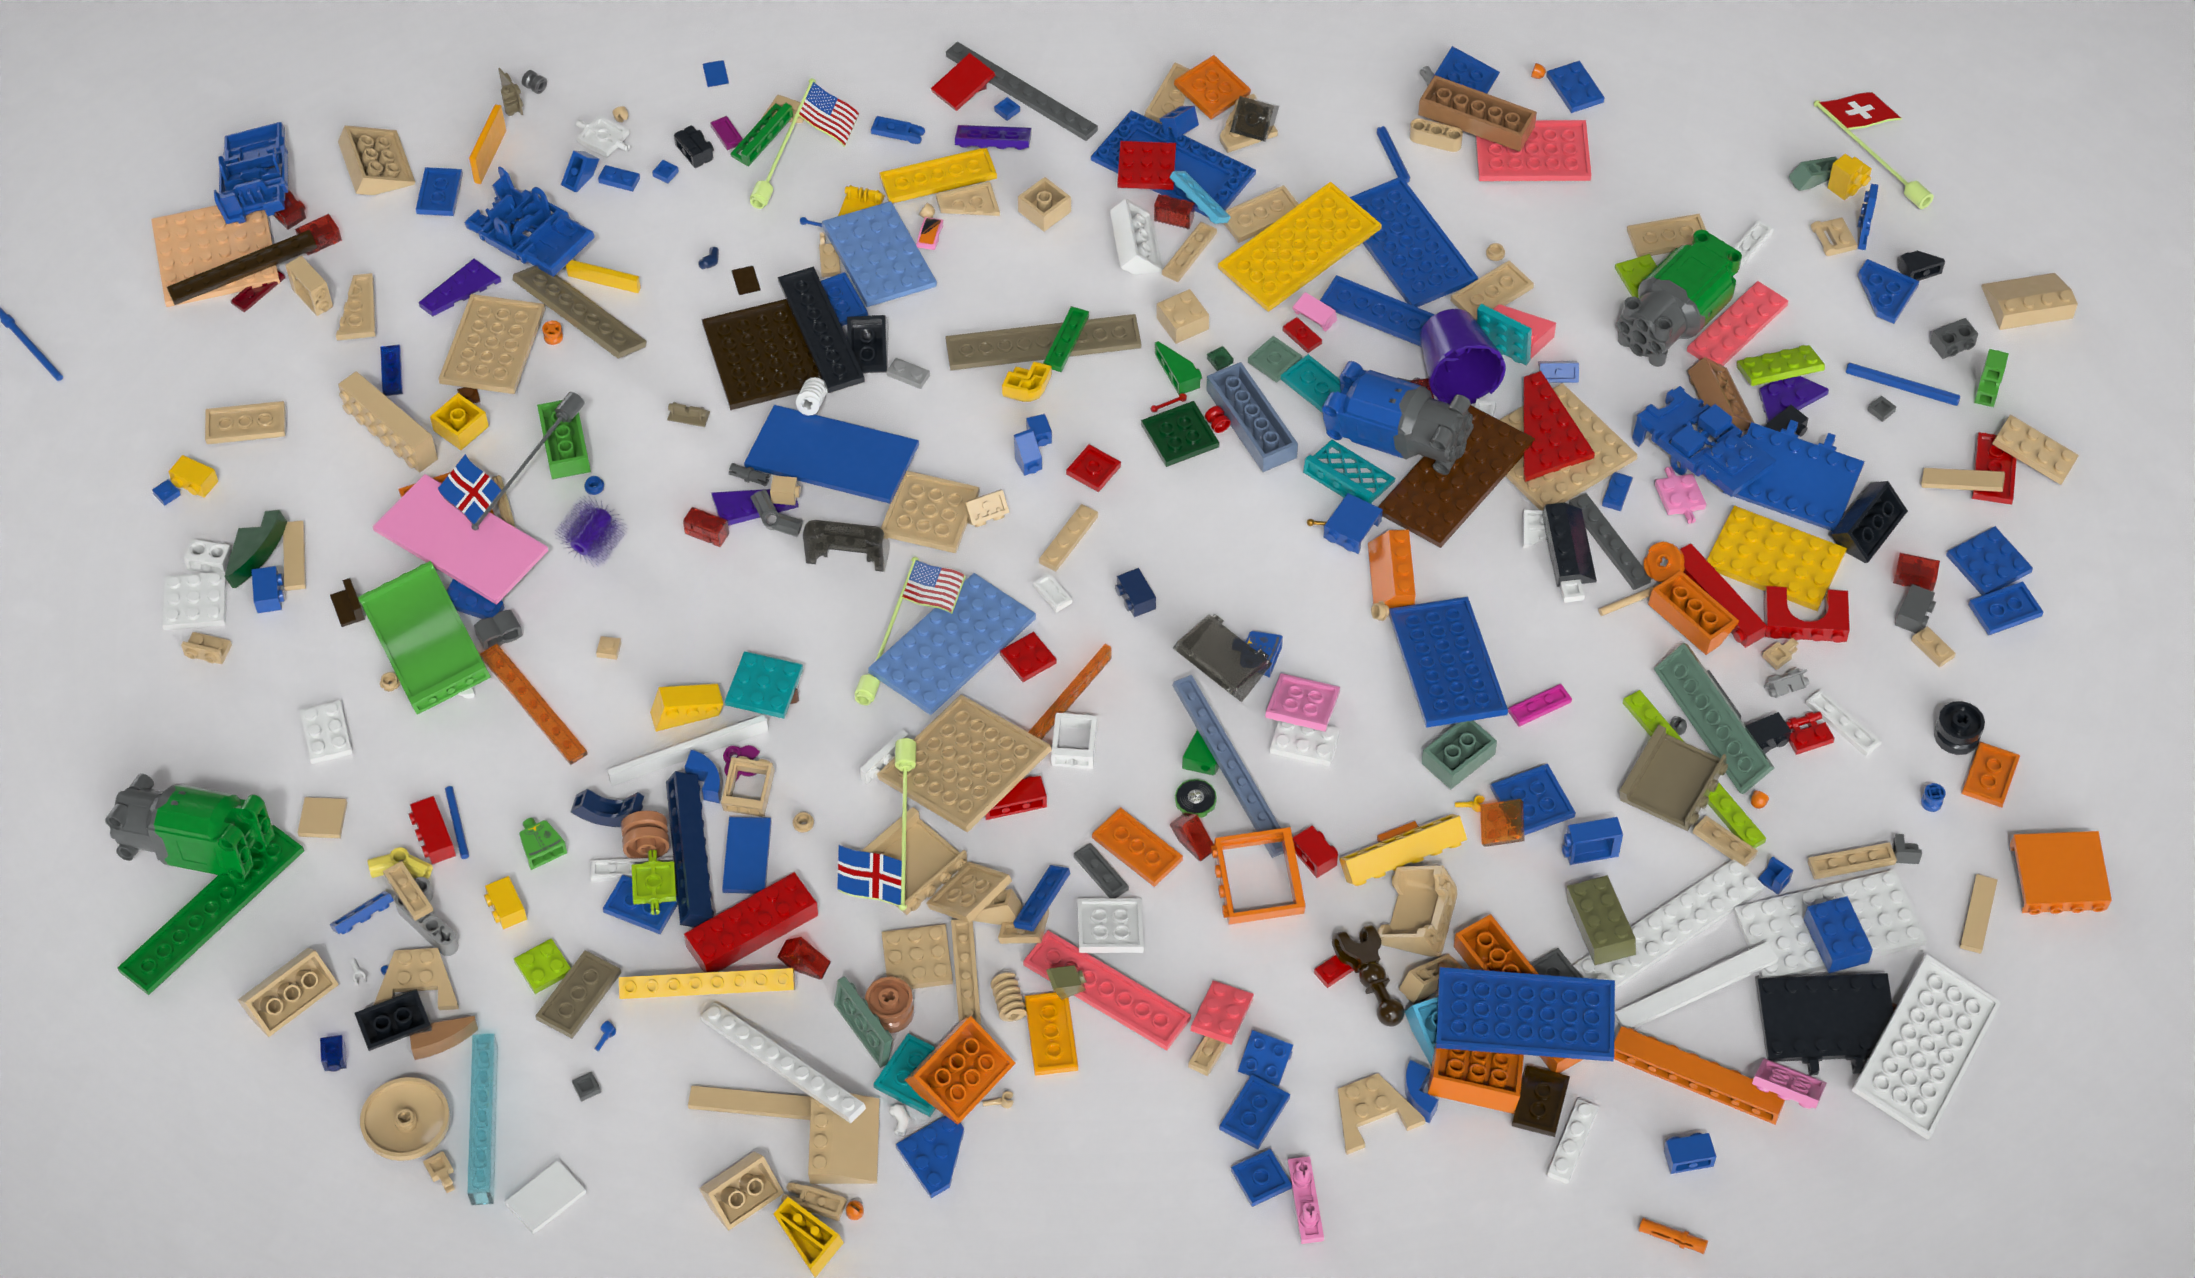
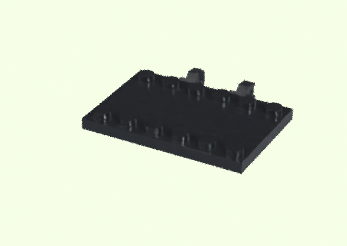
M1888 973L1758 978L1756 982L1767 1059L1773 1062L1802 1061V1064H1807L1809 1076L1818 1075L1820 1070L1819 1061L1830 1059L1851 1060L1852 1073L1861 1074L1863 1061L1870 1057L1894 1013Z

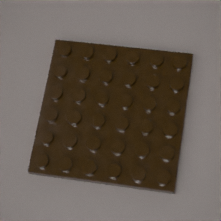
M786 299L701 319L730 410L798 394L805 381L809 378L816 377L822 379Z

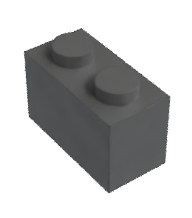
M1912 584L1898 613L1895 626L1913 633H1918L1921 627L1925 628L1929 620L1927 614L1928 612L1932 613L1936 602L1933 601L1935 592Z

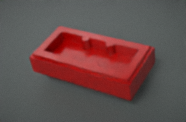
M1298 317L1285 324L1282 328V331L1307 353L1322 344V339Z

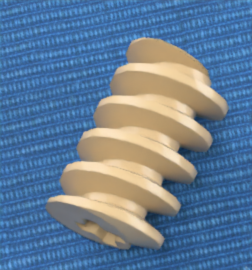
M1014 973L999 974L990 983L995 1003L997 1004V1010L999 1011V1017L1001 1020L1009 1022L1020 1020L1027 1015V1011L1023 1009L1025 1004L1022 1002V995L1019 994L1020 988L1017 987L1018 981L1015 979L1016 975Z

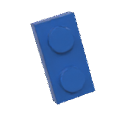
M608 165L604 166L598 177L600 184L632 192L640 180L639 173Z
M1617 472L1613 473L1602 506L1621 511L1633 477Z

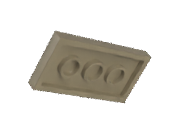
M584 950L536 1014V1020L573 1039L620 976L621 969Z

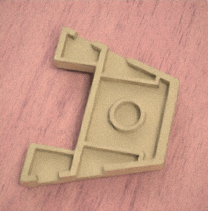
M438 948L394 951L374 1005L394 998L395 992H409L417 989V991L438 990L439 1010L459 1009Z
M1378 1073L1338 1088L1345 1152L1347 1155L1365 1148V1142L1358 1127L1397 1112L1407 1131L1425 1124V1118Z

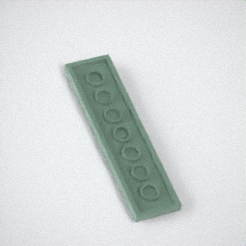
M1683 643L1654 668L1712 754L1718 758H1721L1723 754L1726 755V763L1728 764L1726 774L1741 794H1745L1775 768L1688 644Z

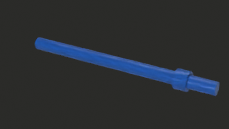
M0 307L1 323L19 338L57 381H61L63 375L15 324L13 317L10 314H6Z

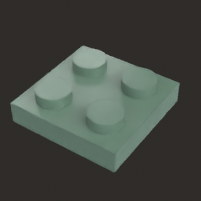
M1272 336L1248 357V363L1277 383L1281 380V374L1300 361L1302 355L1275 336Z

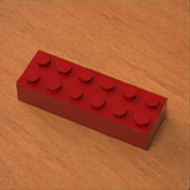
M794 872L684 933L686 947L704 973L719 972L817 917V902Z

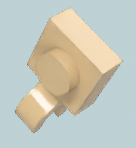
M1794 638L1790 639L1783 646L1777 642L1763 652L1762 657L1777 670L1792 659V654L1798 650L1796 646L1799 643Z
M443 1151L423 1161L433 1182L440 1179L446 1193L455 1190L449 1176L454 1171Z

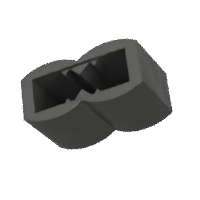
M512 610L500 611L494 617L481 619L474 625L475 634L485 651L496 649L502 644L515 641L522 636L521 626Z

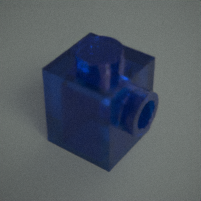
M343 1036L320 1038L321 1062L324 1070L336 1072L347 1068L346 1045Z

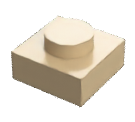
M601 636L596 651L597 657L617 660L621 639Z

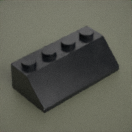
M1889 481L1870 483L1830 535L1837 545L1847 548V554L1864 563H1868L1908 510Z
M1565 502L1546 504L1542 518L1556 586L1560 587V582L1578 579L1581 580V584L1597 582L1582 509Z

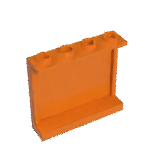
M2099 831L2014 834L2010 842V849L2015 851L2024 900L2022 913H2029L2031 915L2040 914L2041 912L2058 914L2063 911L2080 913L2085 910L2102 912L2108 909L2112 898Z

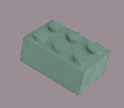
M1474 720L1460 722L1423 750L1422 765L1451 790L1495 755L1497 740Z

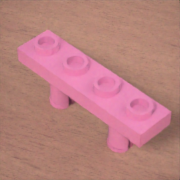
M1310 1156L1288 1159L1301 1244L1324 1241V1234Z

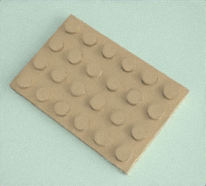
M471 294L438 378L439 384L515 394L544 315L545 304Z

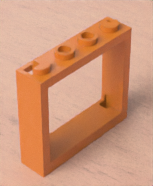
M1291 827L1215 838L1214 846H1211L1212 857L1217 859L1215 874L1216 878H1220L1221 885H1218L1219 896L1224 898L1225 905H1222L1223 917L1228 919L1229 925L1304 914L1306 905ZM1282 842L1294 904L1234 913L1223 850Z

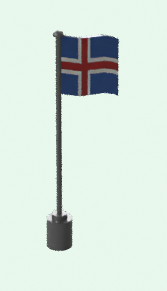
M569 392L555 409L557 421L502 490L490 476L476 467L465 454L438 487L440 494L447 502L467 517L472 523L471 527L473 530H478L480 523L561 421L571 422L584 406V400L574 392Z

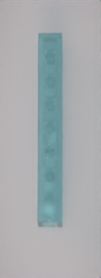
M494 1033L472 1035L467 1192L471 1205L494 1204L498 1044Z

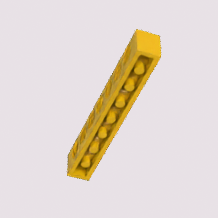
M794 968L619 977L620 999L795 990Z

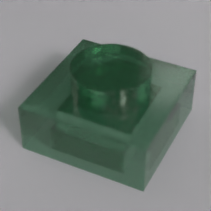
M1224 346L1207 353V360L1216 371L1233 364L1234 358Z

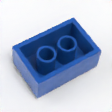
M1848 896L1807 907L1804 922L1828 973L1869 963L1873 948Z

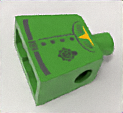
M528 818L523 822L525 829L520 831L519 835L531 870L567 854L565 841L547 821L543 820L536 823L534 818Z

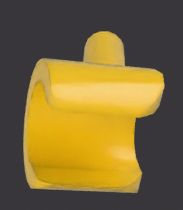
M1476 796L1474 801L1455 802V807H1469L1475 812H1481L1485 806L1481 803L1484 802L1485 798L1483 796Z

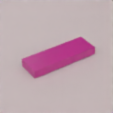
M1559 684L1509 707L1508 713L1518 727L1571 703L1572 698L1563 685Z

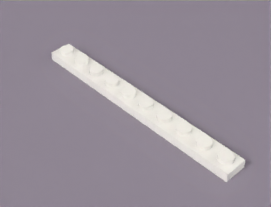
M716 1002L700 1015L703 1023L850 1124L866 1109L862 1101Z

